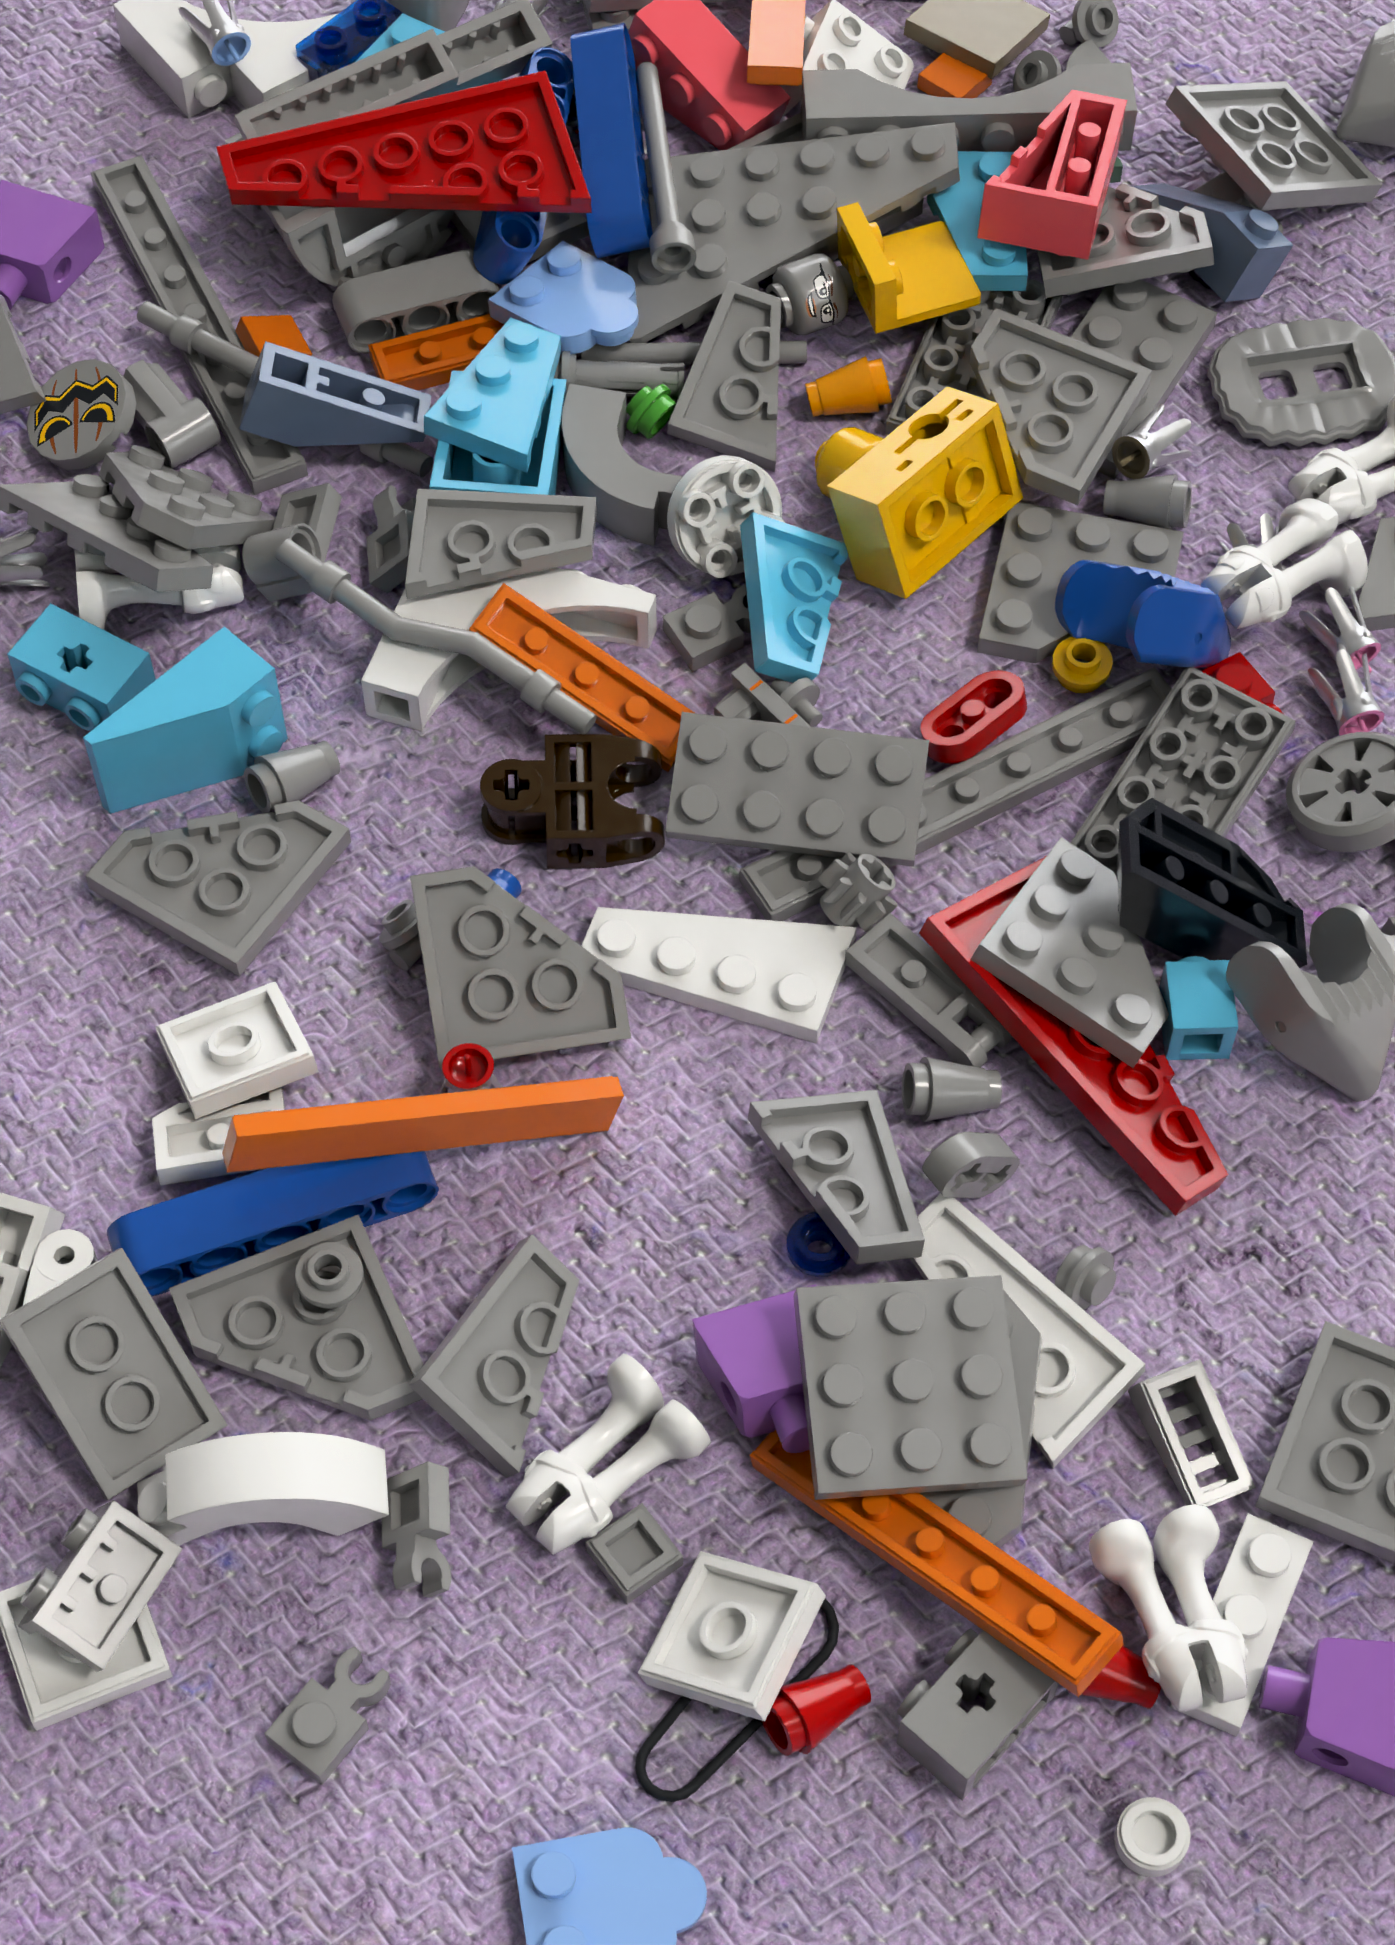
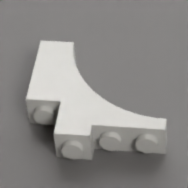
M121 0L113 4L121 45L188 119L232 96H235L248 109L350 65L388 29L386 11L375 0L338 14L302 21L261 22L238 19V23L244 27V32L250 37V50L239 62L228 66H221L213 61L209 55L210 51L207 45L190 30L191 27L181 17L178 9L180 7L188 8L210 28L212 24L206 10L184 0Z
M557 567L407 599L406 589H404L394 610L395 613L403 618L469 630L502 584L505 583L589 641L624 643L649 649L657 631L656 594L645 592L630 584L619 585L587 576L575 569H561ZM383 634L361 680L366 716L423 732L427 721L439 705L455 689L475 674L484 670L485 667L468 655L394 641Z

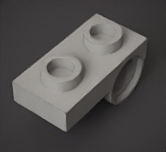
M329 483L282 494L273 529L249 536L243 545L242 557L245 570L249 578L257 586L256 589L270 602L312 592L309 589L310 582L275 558V554L279 546L286 539H290L325 563L342 496Z

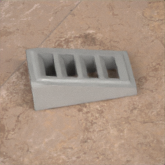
M1201 1359L1141 1381L1128 1390L1137 1414L1186 1506L1195 1504L1209 1507L1256 1488ZM1183 1391L1189 1403L1167 1411L1162 1399ZM1196 1416L1202 1427L1178 1436L1173 1424ZM1209 1440L1215 1452L1189 1462L1184 1449ZM1222 1464L1229 1477L1200 1488L1195 1475Z

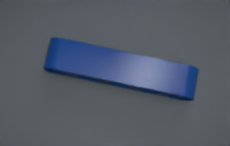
M625 23L572 34L570 44L582 173L591 197L592 213H586L595 255L597 258H603L649 248L653 229L636 65L627 26Z
M541 47L534 51L519 76L546 70L566 126L574 90L572 61L557 49ZM482 211L473 251V262L480 274L489 281L501 285L508 284L516 278L542 241L548 212Z
M425 1151L266 1168L121 1216L108 1227L107 1237L112 1252L123 1248L152 1297L169 1292L170 1287L358 1214L363 1226L367 1227L415 1211L430 1203L438 1195L439 1188Z

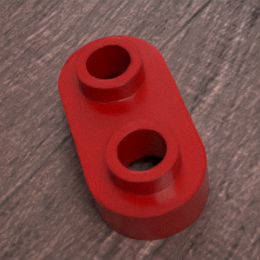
M1003 670L982 673L931 710L923 718L920 726L922 740H929L928 756L941 763L956 764L966 761L1022 719L1027 710V700L1024 683L1021 678L1014 673Z

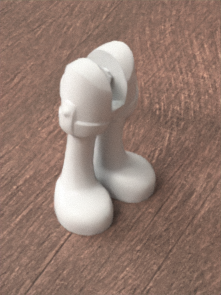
M1395 395L1388 403L1387 427L1374 439L1346 451L1338 448L1323 450L1308 460L1307 466L1298 472L1288 484L1289 491L1298 501L1311 498L1331 505L1338 513L1339 525L1349 519H1356L1371 514L1377 507V499L1395 491V465L1371 475L1366 473L1385 462L1395 459Z
M1306 498L1287 506L1282 511L1278 522L1279 533L1256 548L1248 545L1234 547L1217 559L1216 567L1203 580L1201 587L1208 588L1215 594H1218L1221 602L1235 593L1240 595L1225 612V617L1235 629H1240L1260 622H1274L1282 618L1289 611L1292 598L1317 582L1324 591L1328 588H1334L1341 597L1349 596V589L1351 587L1356 592L1366 582L1368 563L1361 540L1353 530L1344 531L1328 541L1338 525V513L1331 505L1316 499ZM1328 541L1318 551L1283 571L1274 568L1294 553L1298 555L1307 554Z
M237 545L193 549L213 565L211 588L155 592L125 575L115 574L119 572L104 565L105 556L87 552L81 553L74 549L79 618L104 630L109 612L114 608L128 604L159 603L180 605L184 613L198 614L214 608L240 603L244 600L243 581L239 574L241 569L240 549Z
M623 1353L607 1370V1382L612 1398L602 1416L586 1432L560 1452L556 1453L553 1450H546L540 1453L525 1468L523 1481L506 1504V1509L522 1525L527 1526L539 1520L569 1492L570 1496L552 1511L540 1526L536 1535V1539L553 1555L574 1545L582 1538L594 1537L599 1531L604 1529L613 1518L609 1507L629 1487L652 1469L671 1459H692L698 1457L711 1444L707 1431L688 1408L674 1399L664 1406L662 1393L653 1377L637 1360L628 1354ZM653 1418L649 1430L625 1454L592 1478L590 1475H587L621 1440Z
M1195 1504L1180 1507L1166 1515L1158 1525L1154 1537V1550L1158 1562L1175 1590L1188 1627L1176 1623L1165 1602L1154 1570L1153 1548L1147 1532L1140 1522L1132 1519H1121L1111 1522L1100 1528L1089 1542V1551L1095 1568L1106 1579L1121 1586L1134 1604L1148 1637V1641L1142 1649V1660L1149 1677L1160 1684L1166 1697L1178 1712L1202 1707V1689L1194 1660L1201 1659L1211 1690L1219 1703L1242 1699L1247 1695V1676L1244 1663L1249 1652L1245 1646L1244 1638L1233 1622L1221 1618L1210 1596L1204 1577L1205 1561L1218 1543L1220 1529L1212 1511L1206 1506Z

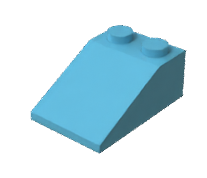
M452 370L449 387L463 371ZM554 378L549 397L545 399L541 413V426L538 437L534 438L532 445L531 462L527 473L438 439L429 489L556 495L562 437V411L566 398L567 379Z
M225 626L83 737L102 807L110 814L243 776L244 770L254 765V760L257 756L278 752L282 744L288 739L275 668Z

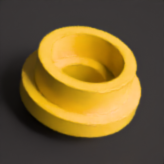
M1073 636L1057 645L1052 658V669L1058 681L1064 688L1075 693H1089L1096 690L1109 678L1113 665L1112 654L1104 643L1086 638H1074ZM1075 659H1083V660H1087V661H1089V662H1088V663H1082V662H1079V661H1077V660H1075Z

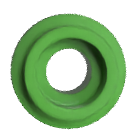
M664 384L658 385L653 390L648 385L643 387L627 406V414L630 418L626 428L633 434L642 433L647 439L654 437L670 420L676 402L669 397L671 390Z

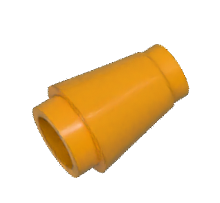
M866 356L815 379L813 382L805 383L813 417L879 412V406L892 403L889 384L881 358L868 361Z

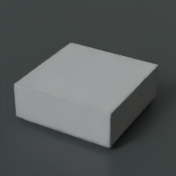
M643 1503L585 1542L587 1553L626 1604L683 1565V1555Z

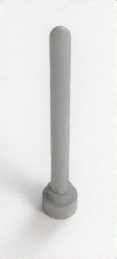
M643 62L638 66L636 76L658 227L649 241L651 260L656 270L665 274H678L690 269L694 265L697 257L693 234L680 223L658 70L653 63Z

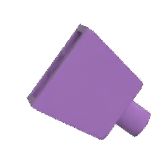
M1 180L0 294L5 298L9 310L12 309L20 296L46 304L56 302L105 248L97 210L84 204Z
M795 1290L692 1319L698 1365L741 1435L753 1438L776 1430L782 1447L786 1452L801 1453L809 1450L793 1298Z
M1326 1637L1317 1640L1308 1658L1306 1673L1267 1665L1260 1690L1259 1708L1299 1717L1294 1753L1301 1759L1395 1797V1642Z

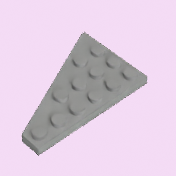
M955 122L670 156L680 223L693 234L697 257L690 269L678 274H665L654 268L650 247L628 252V274L635 282L639 322L634 329L630 342L647 343L679 324L686 329L699 322L704 315L716 310L728 280L758 290V282L774 274L781 265L812 254L829 252L837 248L838 207L858 202L869 223L897 207L904 212L917 205L926 195L937 194L959 182L960 174ZM645 159L652 229L654 233L658 227L649 160Z

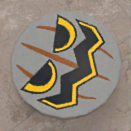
M97 359L76 361L57 371L41 387L46 402L30 406L27 430L30 443L47 461L65 470L88 468L104 460L106 452H113L116 447L112 443L118 439L121 432L126 436L133 425L137 405L133 386L112 364Z

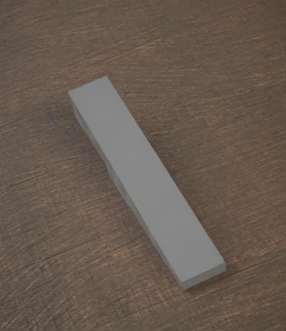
M517 0L442 34L436 35L434 29L423 32L234 114V122L243 139L247 140L485 85L520 73L535 50L541 47L552 48L553 43L530 1Z

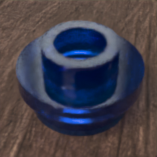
M817 1212L809 1213L798 1219L788 1232L786 1250L789 1260L795 1268L806 1275L828 1277L840 1272L850 1261V1255ZM814 1241H823L831 1247V1250L828 1253L818 1254L811 1252L808 1249V1245Z

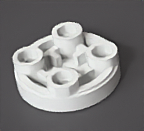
M730 455L715 456L696 464L678 482L668 506L667 526L675 550L687 563L716 578H724L744 572L740 525L752 512L784 522L782 519V502L778 488L765 470L740 457Z

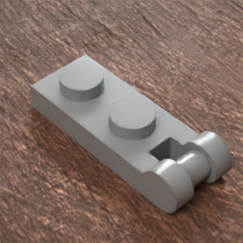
M891 913L846 950L845 964L947 1052L952 1062L981 1068L987 1062L986 1054L993 1047H1004L1013 1039L1011 1034L942 958ZM966 1016L978 1025L971 1034L958 1025Z

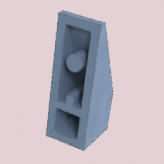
M1165 183L1132 186L1157 195L1159 205L1179 212L1184 206H1188L1204 212L1213 246L1214 265L1194 270L1224 302L1260 298L1293 247V244L1278 230L1279 224L1271 215L1259 209Z
M265 341L245 391L239 429L294 447L423 442L426 434H424V415L430 409L432 395Z

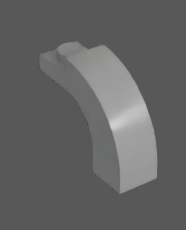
M570 383L562 411V439L565 474L573 495L596 497V521L602 526L624 538L654 546L658 529H668L667 512L670 498L683 476L650 470L638 464L625 452L622 446L627 432L626 392Z

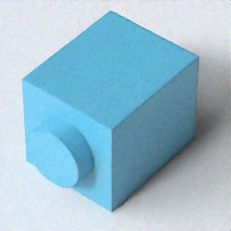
M1191 956L1178 961L1165 962L1159 989L1169 1013L1168 1018L1161 1026L1164 1054L1167 1060L1229 1059L1238 1031L1235 997L1226 980V971L1230 960H1208L1200 956Z

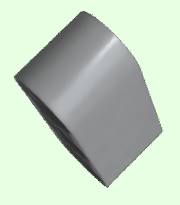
M469 249L352 278L337 287L333 293L332 303L349 347L355 352L367 354L369 353V344L490 314L488 299L499 291L498 285L480 274L473 262L474 250Z

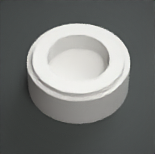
M1156 1797L1141 1798L1128 1805L1122 1812L1114 1833L1115 1848L1121 1861L1133 1872L1147 1877H1160L1174 1871L1183 1861L1191 1838L1189 1824L1184 1814L1171 1802Z

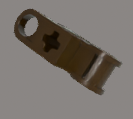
M608 734L545 735V760L522 761L518 759H505L492 764L483 773L480 780V794L484 802L481 810L483 829L489 837L503 844L546 843L547 869L608 868L647 860L658 854L665 845L664 824L654 816L637 814V808L625 807L616 802L615 799L623 794L633 793L634 787L646 786L657 781L662 774L661 754L652 744L628 737ZM570 747H576V760H570ZM628 762H642V763H645V764L634 765V764H627V763H628ZM570 773H576V782H570ZM508 775H514L515 788H508ZM571 797H576V805H571ZM509 816H515V829H509ZM571 820H577V830L571 829ZM636 837H645L641 839H632ZM577 843L578 855H571V844Z

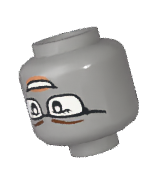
M822 253L812 254L778 267L773 275L772 284L768 285L766 293L781 298L780 328L787 327L796 335H808L843 321L848 313V299L854 295V287L848 270L842 265L837 267L830 257Z

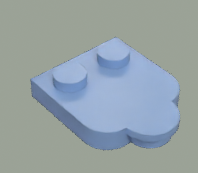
M561 241L488 299L491 318L505 324L511 317L561 336V352L570 351V354L584 352L595 344L603 346L621 345L633 336L634 329L639 322L636 287L633 278L624 271L565 241Z
M624 1827L512 1847L527 1945H677V1934L694 1926L701 1918L706 1907V1884L698 1869L688 1861L680 1858H663L661 1848L655 1839L640 1829Z

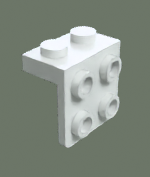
M830 0L812 19L805 16L803 70L858 69L881 82L905 90L914 68L912 59L899 47L862 21L857 15L853 14L838 1ZM780 85L791 97L783 116L801 100L802 85Z

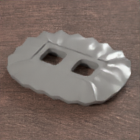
M1320 318L1312 321L1300 319L1286 324L1273 323L1261 328H1248L1227 338L1214 351L1207 371V376L1211 382L1212 396L1218 402L1221 418L1233 423L1242 438H1258L1268 447L1285 442L1297 447L1311 442L1327 445L1338 438L1351 440L1364 431H1379L1387 421L1388 403L1395 395V360L1392 353L1376 332L1366 329L1353 321H1337L1329 318ZM1334 367L1342 369L1349 383V389L1328 392L1320 390L1314 375L1315 370ZM1278 375L1287 376L1291 381L1296 396L1269 400L1264 396L1259 379Z

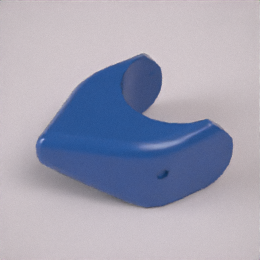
M1081 560L1070 566L1058 585L1055 598V612L1062 627L1074 638H1086L1128 648L1139 663L1199 668L1211 667L1228 658L1231 636L1219 595L1208 588L1191 584L1189 581L1163 574L1160 571L1093 560Z

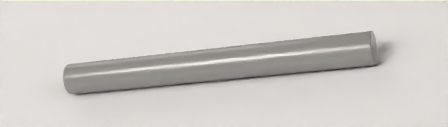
M806 340L780 341L779 364L807 363ZM702 342L623 343L617 346L595 344L592 348L581 352V360L663 364L684 363V365H693Z

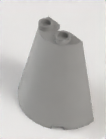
M239 132L226 139L225 143H234L244 139ZM262 205L288 249L305 271L319 281L336 287L355 277L433 258L452 233L446 227L454 214L453 210Z

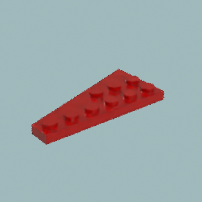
M546 70L216 146L232 205L592 213L591 197Z
M1045 857L928 917L919 932L922 938L1175 1216L1220 1187L1228 1173L1194 1109L1182 1106L1170 1083L1175 1073L1165 1055L1156 1056L1149 1044L1134 1068H1132L970 960L981 941Z

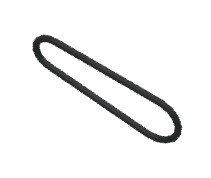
M826 1598L820 1608L825 1613L829 1626L827 1641L822 1650L788 1684L808 1679L830 1657L837 1645L839 1623L834 1608ZM681 1696L637 1753L635 1772L639 1784L647 1794L661 1801L675 1802L688 1798L763 1725L762 1721L754 1718L686 1786L674 1791L662 1790L655 1786L648 1778L646 1761L654 1746L692 1700Z

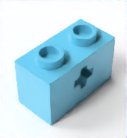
M51 603L7 653L15 678V686L23 697L39 706H43L46 703L65 713L77 726L87 731L93 730L156 680L150 653Z

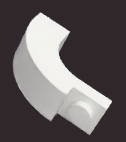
M267 1432L229 1436L196 1443L165 1454L166 1470L137 1482L138 1518L178 1546L215 1530L260 1522L303 1525L340 1536L389 1515L385 1449L357 1440L326 1434Z

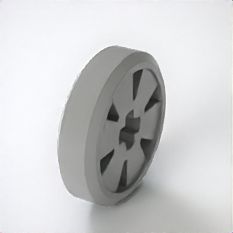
M1378 732L1348 733L1321 743L1302 757L1289 776L1286 787V800L1294 825L1306 840L1320 848L1331 851L1357 852L1381 846L1395 839L1394 736ZM1352 789H1356L1360 793L1357 794L1355 791H1352Z

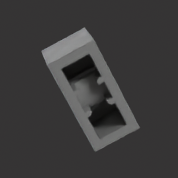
M971 1628L955 1642L945 1656L944 1662L950 1667L932 1686L926 1680H922L907 1695L897 1710V1714L903 1718L900 1721L897 1744L962 1801L1054 1698L1059 1684L984 1630L978 1635ZM978 1695L986 1701L984 1709L976 1705L968 1713L960 1707L961 1699L971 1702Z

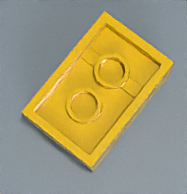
M948 386L827 485L856 580L904 599L912 595L1023 499L999 404Z

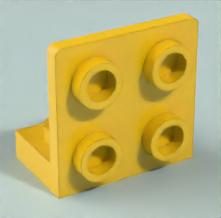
M858 202L837 208L838 258L851 276L854 291L875 334L973 307L981 303V292L943 221L933 222L882 237L877 223H868Z

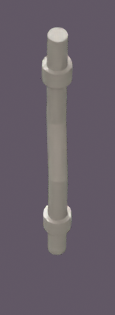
M149 301L144 302L140 306L137 320L168 336L173 346L191 355L199 352L249 379L251 378L259 358L258 356L210 333L205 323L187 314L177 316ZM406 443L357 444L360 446V452L381 464L390 461L419 477H425L432 467L433 458Z
M286 539L276 551L275 558L309 581V589L330 604L336 601L390 639L468 655L520 691V699L539 713L547 710L580 734H587L594 725L597 715L561 691L562 684L542 669L536 672L532 671L478 632L403 618L350 581L351 574L331 560L325 563L290 539Z

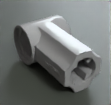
M142 359L125 369L123 377L133 386L137 403L134 417L144 428L146 438L152 450L165 457L164 465L173 469L221 442V436L215 420L204 403L196 397L188 400L158 363H146Z

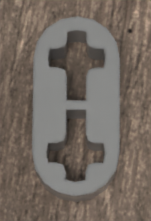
M961 1132L948 1138L935 1148L926 1158L922 1171L944 1197L980 1198L994 1192L1009 1180L1016 1172L1020 1159L1001 1136L996 1133Z

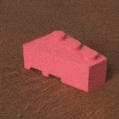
M653 0L635 13L628 32L633 47L636 70L643 62H651L657 67L663 109L719 150H727L779 124L791 97L780 85L747 83L748 51L700 0Z
M1071 90L1038 126L1036 137L1027 147L1020 146L1011 155L1010 165L999 177L993 175L985 183L977 238L1050 252L1059 256H1071L1088 260L1118 154L1127 100Z

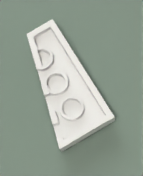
M597 907L581 946L622 975L623 985L817 1044L846 967V950L855 943L857 927Z
M940 1193L917 1216L925 1242L922 1256L910 1258V1260L924 1280L1001 1275L1003 1290L1041 1333L1042 1344L1036 1381L1032 1439L1054 1469L1145 1372V1363L955 1198L944 1197Z

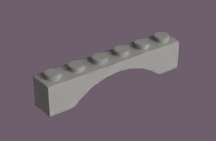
M1075 64L1057 77L1032 88L1000 96L980 98L937 97L911 92L881 82L858 69L803 70L801 93L803 140L955 122L958 151L1015 152L1020 146L1026 148L1036 137L1038 126L1071 90L1127 100L1118 151L1131 150L1137 116L1131 64Z

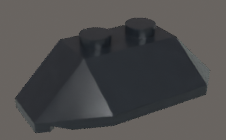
M1154 798L1143 802L1119 822L1117 878L1118 912L1121 927L1181 958L1200 956L1208 960H1231L1242 948L1259 941L1272 942L1281 947L1291 956L1299 968L1307 965L1303 910L1291 898L1283 899L1272 879L1239 845Z

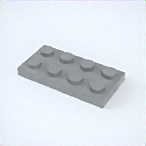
M1143 280L1104 287L1071 338L1152 370L1150 385L1118 438L1134 432L1156 406L1166 402L1213 330L1217 316L1216 311ZM1111 449L1098 472L1115 479L1120 471L1114 464Z
M682 712L666 822V837L843 858L847 852H851L856 859L861 854H870L886 864L914 867L929 740Z

